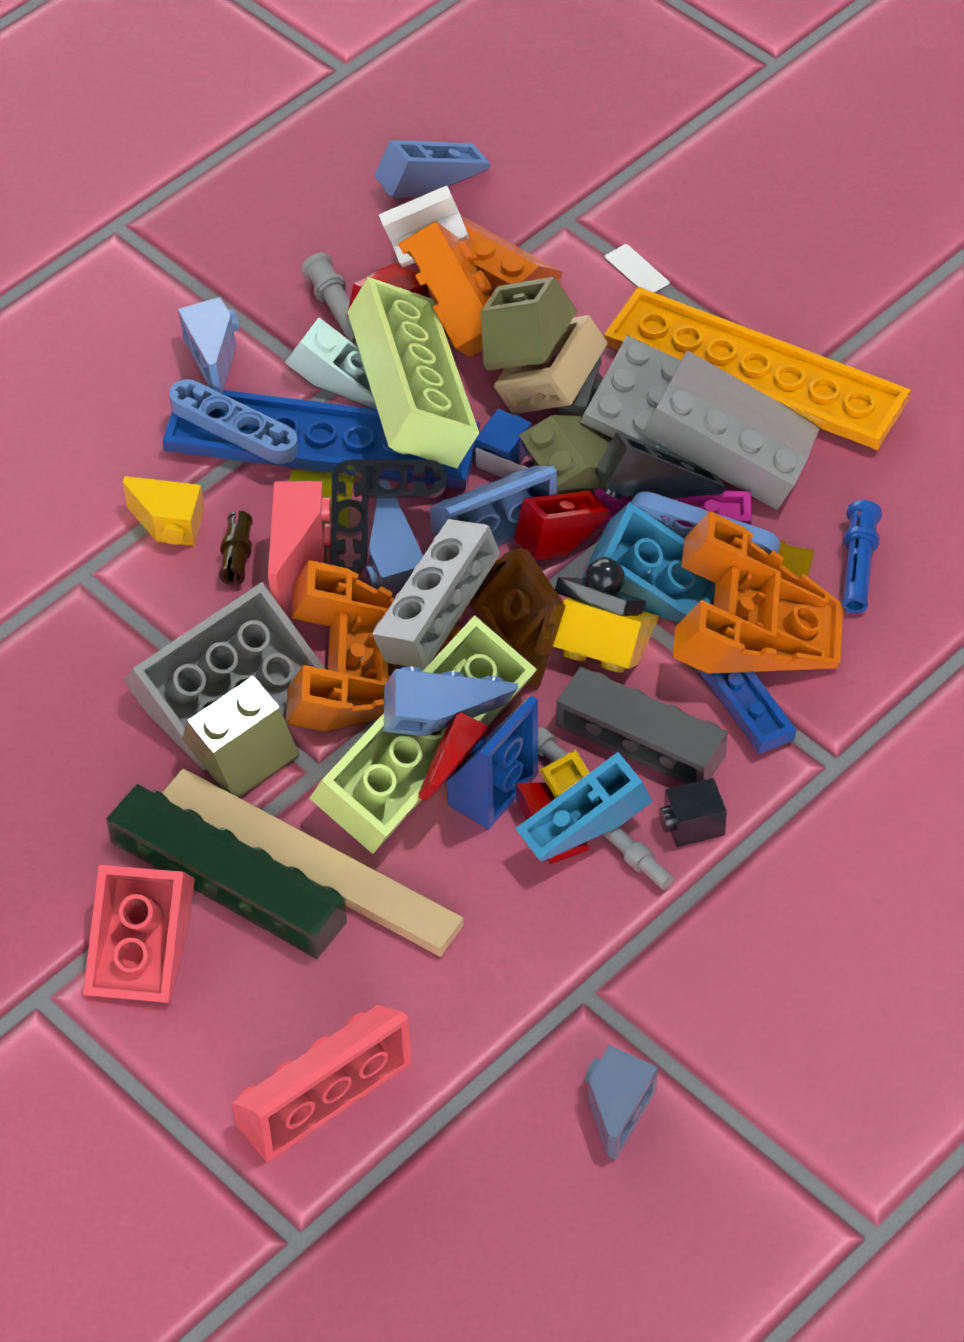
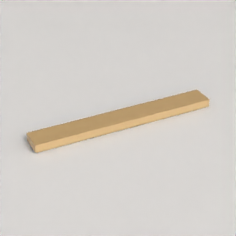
M184 768L159 796L160 806L439 957L442 956L464 927V918Z

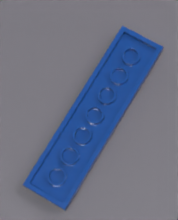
M223 390L222 394L295 430L298 439V455L294 460L285 464L272 463L177 416L173 411L163 438L164 451L333 473L337 464L350 459L426 460L409 453L400 454L388 446L377 409ZM216 409L211 411L208 416L222 418L228 412ZM476 422L480 433V422ZM245 425L239 431L251 434L256 432L259 427L256 425ZM475 441L458 468L442 464L446 470L448 480L446 488L466 490L475 455ZM390 468L384 470L379 475V479L401 482V475L397 470ZM353 469L347 470V475L356 476ZM406 469L408 483L422 481L425 485L433 486L434 482L441 480V477H436L431 469L426 470L424 477H413V469Z

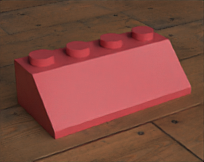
M378 1004L366 1013H357L347 1022L345 1027L330 1037L325 1036L317 1040L308 1052L294 1061H287L281 1064L271 1077L257 1086L252 1085L244 1089L237 1099L232 1102L235 1125L263 1159L269 1162L412 1064L408 1017L403 1011Z

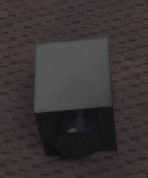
M714 778L665 789L664 807L659 808V817L664 832L671 831L676 847L725 835L727 810Z

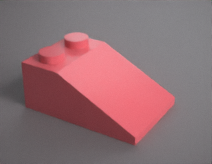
M274 481L268 579L270 593L287 617L292 611L293 584L308 560L325 563L326 547H331V523H326V521H331L330 497H323L322 481Z
M98 865L83 990L84 996L160 1003L171 1002L190 922L195 878L180 871Z

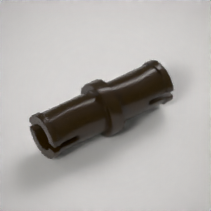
M240 510L237 523H235V511L228 515L226 536L222 539L220 545V552L223 558L219 578L228 585H234L235 573H237V585L244 581L246 559L250 557L252 552V543L249 538L253 519L249 513Z

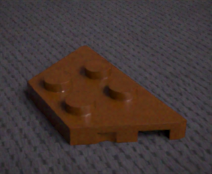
M516 548L503 554L499 560H496L470 603L486 626L537 669L524 686L525 689L537 690L541 685L566 606L529 550Z

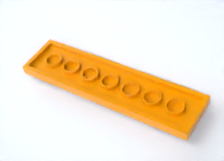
M637 287L604 333V338L608 342L607 346L618 351L627 335L679 360H682L688 350L775 399L821 429L875 450L880 448L910 399L911 389L641 287Z

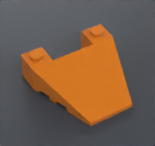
M709 511L684 538L681 567L716 583L714 605L700 600L675 627L672 658L708 674L836 669L841 663L842 603L804 573L798 577L783 566L781 562L784 558L777 552L772 550L768 554L752 542L751 539L754 535L746 528Z
M308 560L293 584L291 618L330 627L328 670L307 665L301 667L287 690L286 724L326 732L377 720L384 713V685L395 669L408 667L384 662L372 635L376 625L382 620L395 600L391 597L393 592L382 586L377 590L357 579L359 574L347 568ZM456 625L453 627L435 657L460 632V627Z

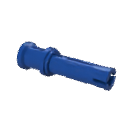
M868 500L854 501L848 505L846 510L849 529L845 532L843 541L848 549L842 606H844L843 609L850 613H862L868 608L867 600L872 552L876 550L880 540L876 529L877 523L882 518V509L878 504Z

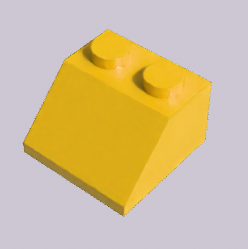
M572 598L564 599L563 603L566 607L553 647L563 649V656L578 661H586V657L601 661L600 667L619 673H624L625 668L630 669L639 664L657 624L659 615L643 611V614H639V616H621Z

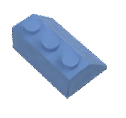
M535 465L431 506L430 525L433 537L438 535L448 519L489 525L497 546L514 540L523 499L557 494L556 469L554 466Z

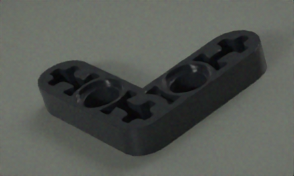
M350 459L337 464L332 474L331 559L333 565L347 568L357 574L366 567L368 560L369 498L430 499L438 497L444 492L448 482L444 467L433 460ZM391 468L400 473L401 483L395 489L389 490L383 488L378 480L379 475L384 470ZM349 469H353L356 476L362 477L361 481L354 482V497L362 495V501L354 499L338 501L339 495L347 497L346 484L343 481H339V479L346 476ZM406 469H413V477H424L426 470L431 469L436 477H441V480L434 482L432 489H426L425 483L422 481H412L414 489L406 490L408 484ZM352 507L361 513V521L354 528H344L339 523V514L345 508ZM339 534L347 537L362 534L361 541L353 539V550L355 554L361 555L360 559L353 561V567H346L344 560L338 559L339 555L346 553V540H338Z

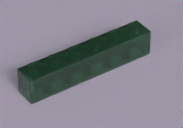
M136 784L106 818L111 843L158 870L185 872L195 878V891L315 959L320 957L347 923L345 899L337 890L330 886L322 887L308 879L298 868L293 866L286 867L274 860L264 849L260 847L252 848L238 840L228 829L216 828L204 821L194 810L182 809L170 802L163 793L157 790L150 791Z

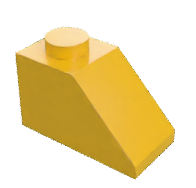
M124 476L123 487L127 508L155 541L172 545L195 546L204 514L201 485Z

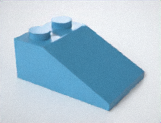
M631 502L606 524L581 579L585 580V573L589 564L596 559L602 557L612 558L621 564L625 572V583L619 592L646 600L643 611L657 614L659 617L678 623L700 600L711 604L716 583L681 567L684 538Z

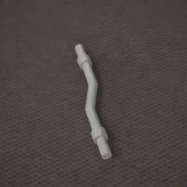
M538 727L539 756H546L554 762L568 754L556 744L557 738L545 727ZM619 827L602 834L624 854V861L636 872L643 871L662 890L667 889L673 883L674 877L653 859L654 853L642 842H635Z

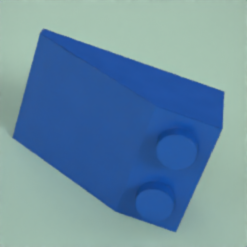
M532 695L529 696L487 738L482 737L473 748L471 756L462 765L459 764L447 778L448 806L488 830L516 800V784L531 782L538 775L537 698Z

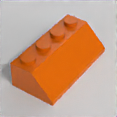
M461 215L469 235L468 241L477 256V259L473 260L477 271L481 270L491 285V290L488 291L490 297L497 286L555 277L558 281L562 277V271Z

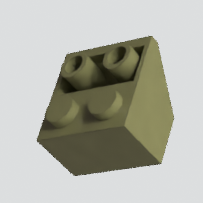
M555 277L497 286L481 310L483 365L487 371L504 368L512 369L517 366L531 364L540 365L550 358L553 348L560 337L567 332L569 323L577 313V309Z

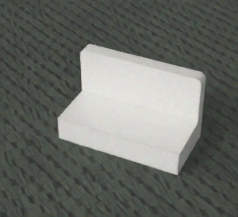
M447 185L379 214L382 225L391 240L402 267L416 261L407 253L403 254L398 243L435 221L462 241L469 239L458 207Z

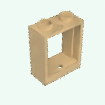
M590 315L574 317L571 320L567 332L560 337L552 350V355L540 365L517 366L512 369L504 368L493 387L512 414L572 404L608 344ZM558 355L552 366L545 368L551 357Z

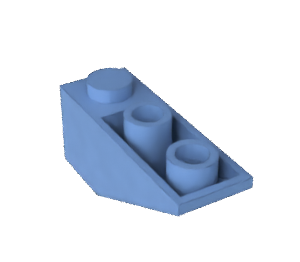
M412 666L395 669L384 685V732L417 736L430 735L445 729L460 712L473 718L506 705L517 691L518 683L505 682L497 676H486L481 679L464 677L462 673L447 671L441 674L428 673Z

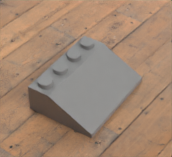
M687 350L641 434L740 490L751 491V496L778 510L794 487L809 457L820 427L775 399Z
M261 582L132 668L123 681L145 712L205 771L206 768L182 740L187 720L252 676L257 679L271 696L284 716L287 708L288 687L301 667L307 665L321 669L325 668L264 583Z

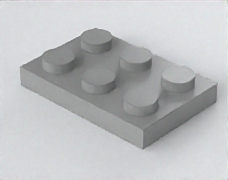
M627 335L588 405L581 423L612 438L618 432L656 447L657 442L641 433L681 360Z

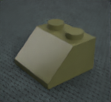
M551 415L519 434V438L533 466H554L556 469L557 494L589 490L594 495V489H602L603 487L594 471L611 441L607 435L582 424L583 416Z
M254 676L187 720L182 738L220 787L238 798L248 793L299 756L279 706Z

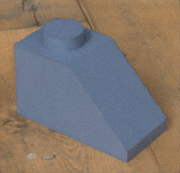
M609 1045L601 1059H593L587 1070L585 1082L589 1084L588 1103L608 1157L616 1160L657 1090L658 1067Z

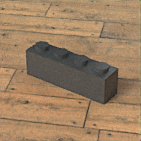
M580 667L557 700L556 726L616 753L619 752L620 755L685 784L712 778L726 756L728 731L721 729L713 722L703 721L691 716L677 706L667 705L655 700L638 689L628 688L610 680L606 675L599 672L594 673Z

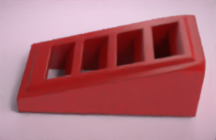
M462 712L453 718L445 729L418 792V798L427 801L429 797L435 794L485 735L488 729L486 724Z

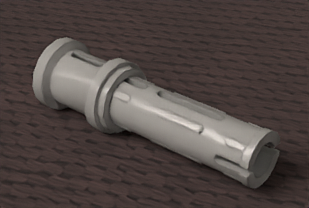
M322 252L313 254L304 261L301 272L304 278L312 282L316 298L327 304L347 339L358 347L350 319L347 317L350 299L345 292V280L334 271L330 255Z

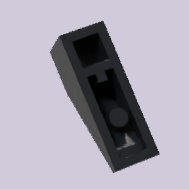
M618 432L615 433L594 471L603 484V491L620 500H623L624 496L633 499L639 492H651L670 499L723 494L726 488L716 475L700 466Z

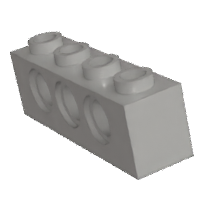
M452 519L446 521L372 633L384 662L418 667L420 669H425L431 663L500 555L489 525Z

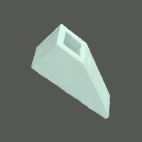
M318 318L285 363L314 386L377 409L358 347L321 318Z

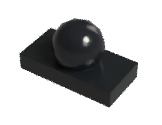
M602 557L590 563L585 573V580L578 577H558L555 587L557 594L621 616H639V614H643L646 600L619 592L625 583V572L620 563L609 557Z

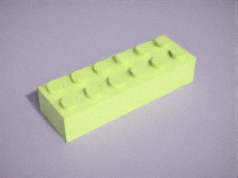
M367 277L347 313L388 446L400 454L409 453L426 460L437 461L441 465L444 464L458 468L478 436L479 430L442 323L433 309L435 305L434 300Z
M474 615L423 672L441 674L447 671L462 673L464 677L481 679L486 676H497L505 682L518 683L517 691L506 705L473 717L489 726L522 690L537 669ZM383 713L321 780L309 799L374 854L421 802L422 799L418 798V792L445 729L427 736L384 732Z

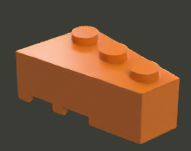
M435 221L398 243V246L403 254L407 253L415 259L421 271L415 276L421 286L427 284L436 304L433 306V309L455 349L471 358L483 350L481 310L490 298L488 291L491 290V285L481 270L477 271L473 260L477 259V256L467 239L462 241Z

